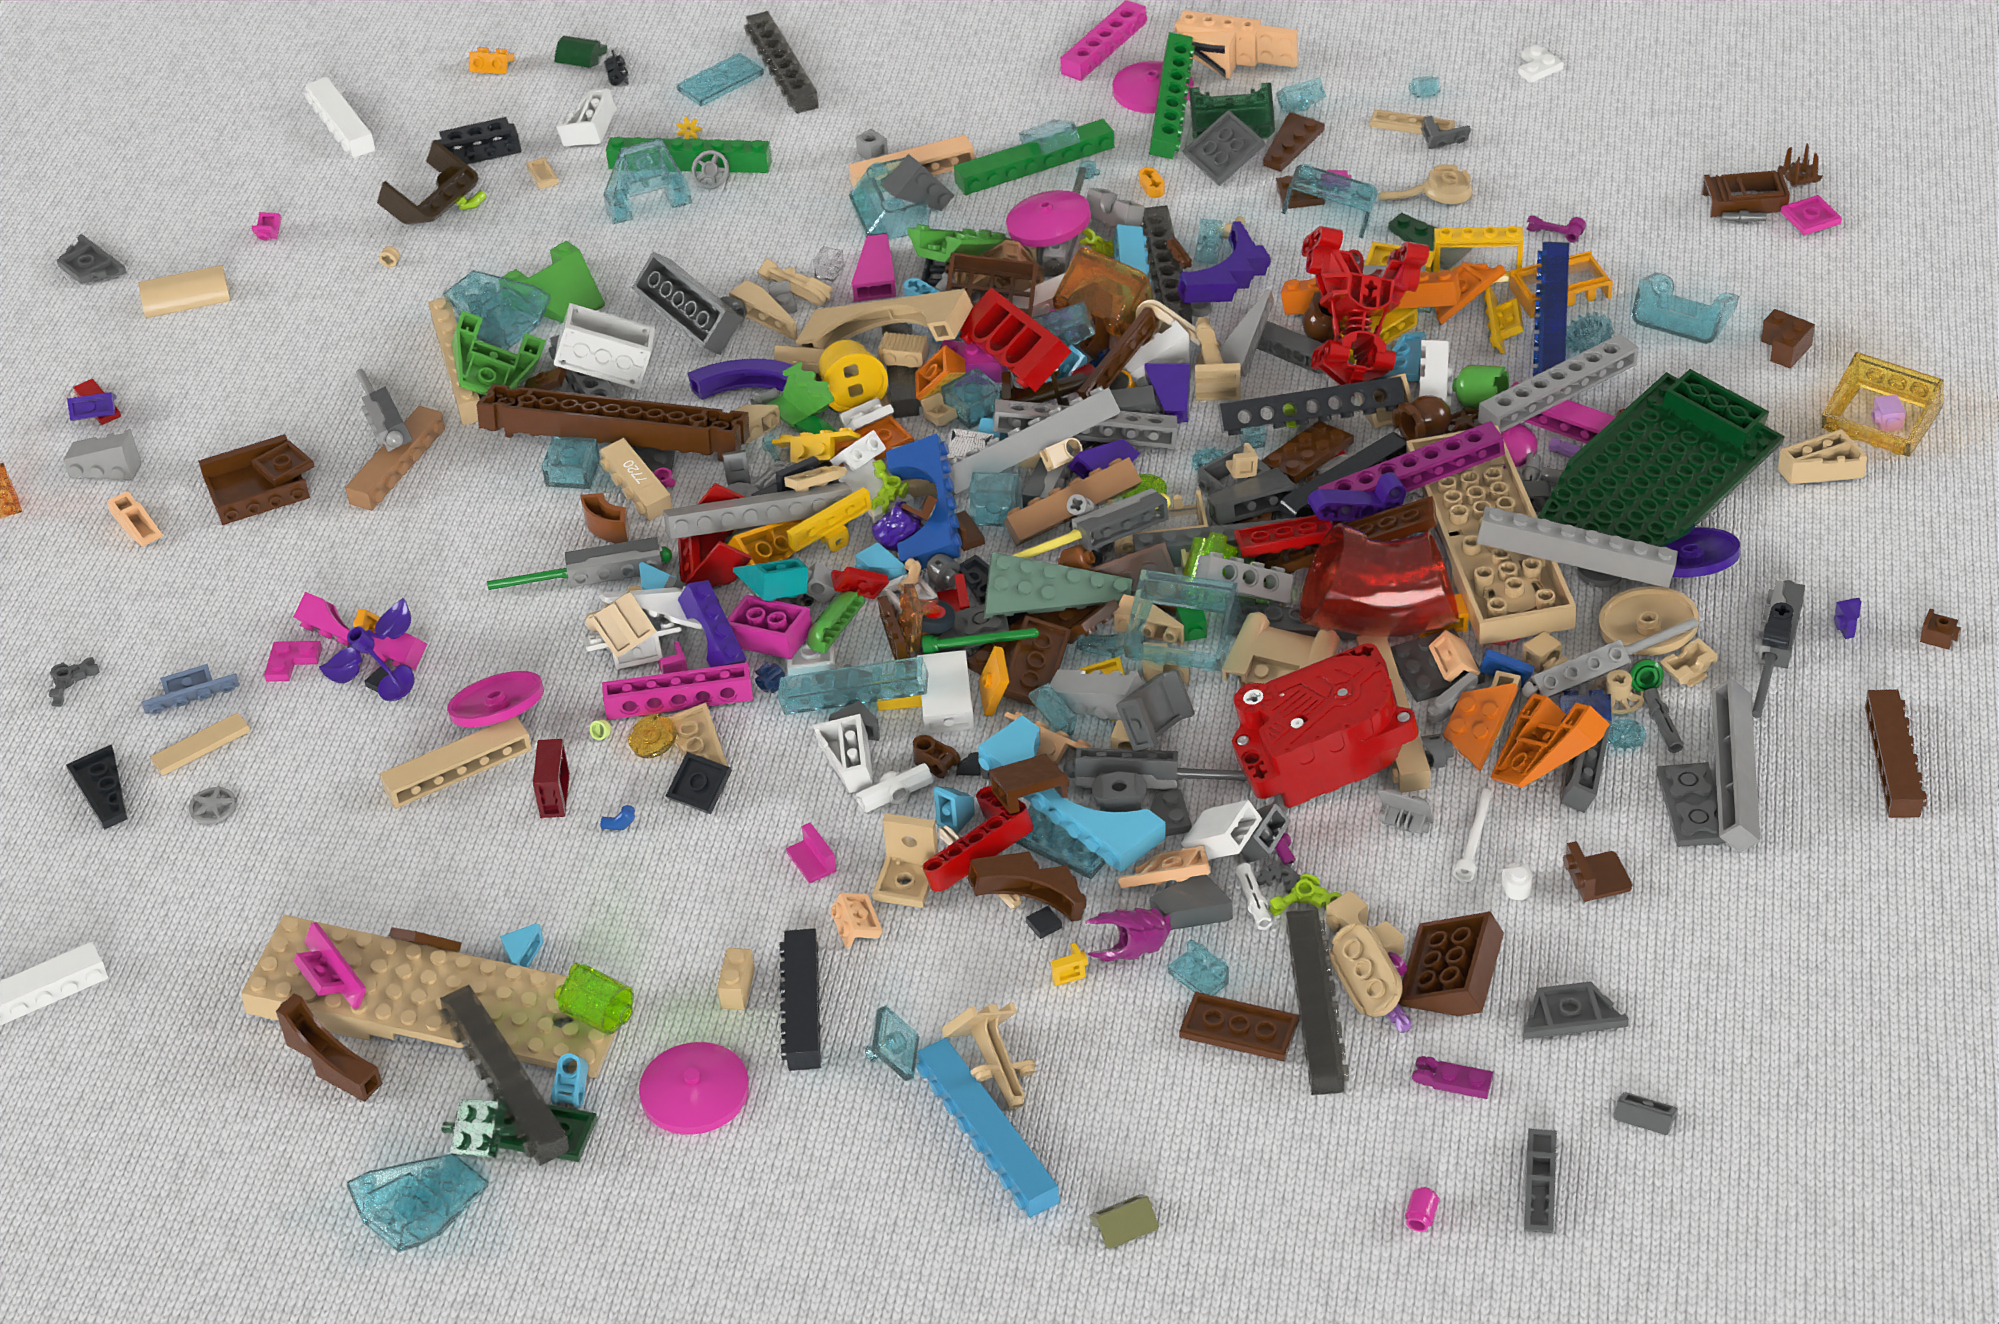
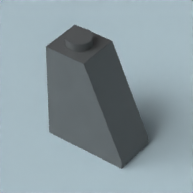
M1206 874L1189 877L1150 897V910L1153 907L1159 910L1163 917L1168 914L1170 915L1171 930L1225 922L1233 919L1232 900Z

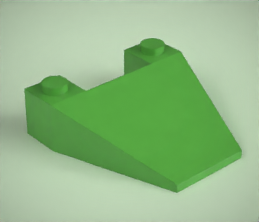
M567 240L550 249L552 265L528 278L515 269L499 278L502 297L515 308L562 323L564 322L569 303L596 311L605 306L604 300L580 250Z
M462 311L451 341L460 387L487 396L486 392L492 384L510 386V389H516L535 372L546 340L525 333L518 354L476 340L483 318Z

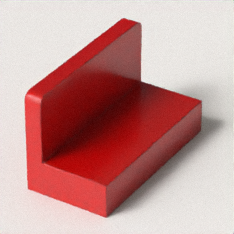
M964 574L954 575L956 589L937 592L938 600L950 604L955 612L970 608Z

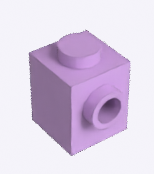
M1898 395L1874 397L1871 418L1879 431L1903 430L1906 411Z

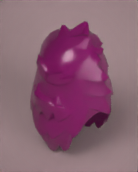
M1153 907L1151 910L1135 908L1133 911L1116 909L1113 912H1101L1098 916L1087 920L1085 924H1114L1118 928L1119 940L1110 949L1089 952L1088 955L1099 958L1102 961L1113 962L1118 959H1138L1143 953L1158 952L1165 943L1172 928L1170 925V915L1168 914L1163 917L1159 910Z

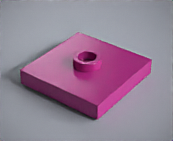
M1819 195L1781 206V214L1803 235L1830 228L1842 222V217Z

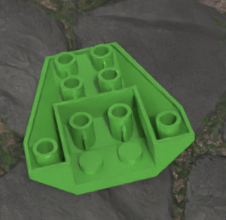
M917 224L916 228H907V233L917 255L941 262H950L951 253L979 256L1005 240H1012L1011 238H1006L1005 233L993 232L992 234L991 230L979 229L976 232L974 229L963 228V231L929 229V225Z

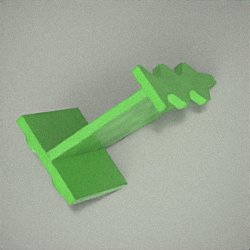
M799 362L783 371V375L788 376L783 393L766 405H777L779 407L780 419L791 428H794L795 423L812 414L816 416L827 410L828 404L834 401V396L829 391L828 382L816 381L815 372L803 371L802 362Z

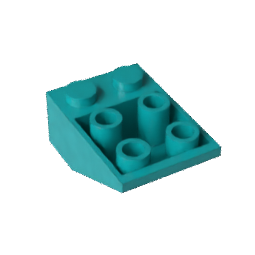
M799 558L733 568V572L762 600L774 601L776 598L782 597L794 598L800 594L807 593L808 567Z

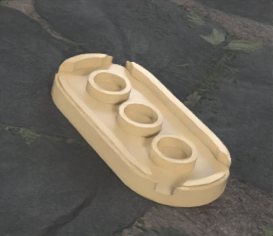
M1355 923L1344 926L1336 933L1332 940L1334 945L1329 953L1330 962L1356 1009L1369 1017H1382L1391 1012L1401 998V977L1377 934L1371 928Z

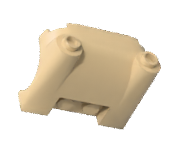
M1261 612L1250 613L1247 615L1222 667L1223 680L1227 681L1230 673L1241 676V681L1246 684L1267 683L1336 655L1340 638L1332 629L1320 630L1316 637L1270 627V622L1265 614Z

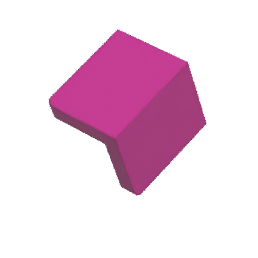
M679 641L674 642L676 655L658 660L662 674L688 671L686 658Z

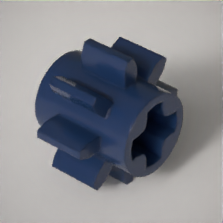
M766 662L755 671L758 675L755 678V682L764 692L770 690L774 693L785 685V682L782 680L785 677V673L776 663L770 665Z

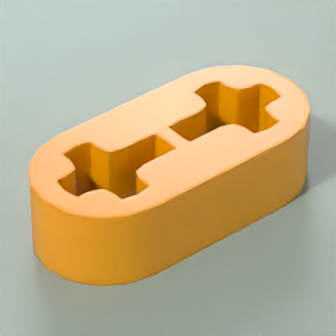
M1145 167L1139 170V184L1145 193L1152 198L1162 197L1165 194V183L1157 170L1152 167Z

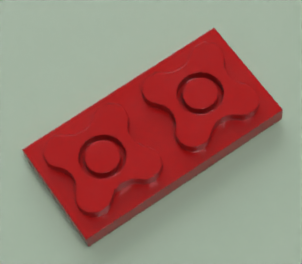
M1316 515L1233 531L1241 557L1246 556L1248 558L1257 557L1264 553H1279L1283 549H1302L1312 544L1324 545L1332 540H1336V533L1331 521L1320 520Z

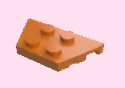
M1463 262L1453 271L1458 272L1461 296L1458 305L1435 307L1439 323L1443 325L1506 273L1504 266L1498 265L1496 268H1489L1487 264Z
M1515 683L1462 692L1443 732L1445 740L1452 741L1453 747L1464 758H1467L1477 770H1482L1519 688Z

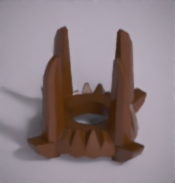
M1806 143L1802 163H1800V157H1798L1795 163H1791L1792 147L1788 148L1784 166L1779 165L1778 169H1781L1782 174L1787 181L1791 182L1792 187L1811 182L1816 183L1822 179L1823 175H1818L1819 157L1817 153H1814L1813 164L1809 165L1808 143Z

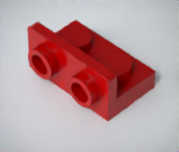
M849 566L844 571L833 570L830 573L834 591L858 592L857 596L862 595L870 599H875L889 583L887 575Z

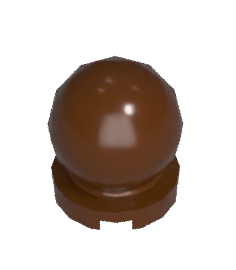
M1315 292L1308 309L1304 313L1302 326L1307 337L1325 343L1328 340H1334L1333 316L1327 308L1320 305L1321 293ZM1339 320L1340 332L1345 329L1342 327L1344 322Z
M1433 395L1421 396L1412 401V403L1400 404L1392 412L1394 429L1399 428L1402 437L1407 441L1443 435L1448 430L1452 419L1449 406L1442 398Z

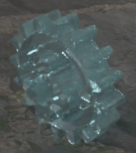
M1588 312L1586 317L1579 315L1577 321L1571 320L1572 326L1565 327L1567 332L1564 333L1567 346L1572 348V352L1579 350V353H1582L1611 339L1614 330L1611 320L1607 319L1605 314L1599 317L1598 312H1596L1593 316H1590Z

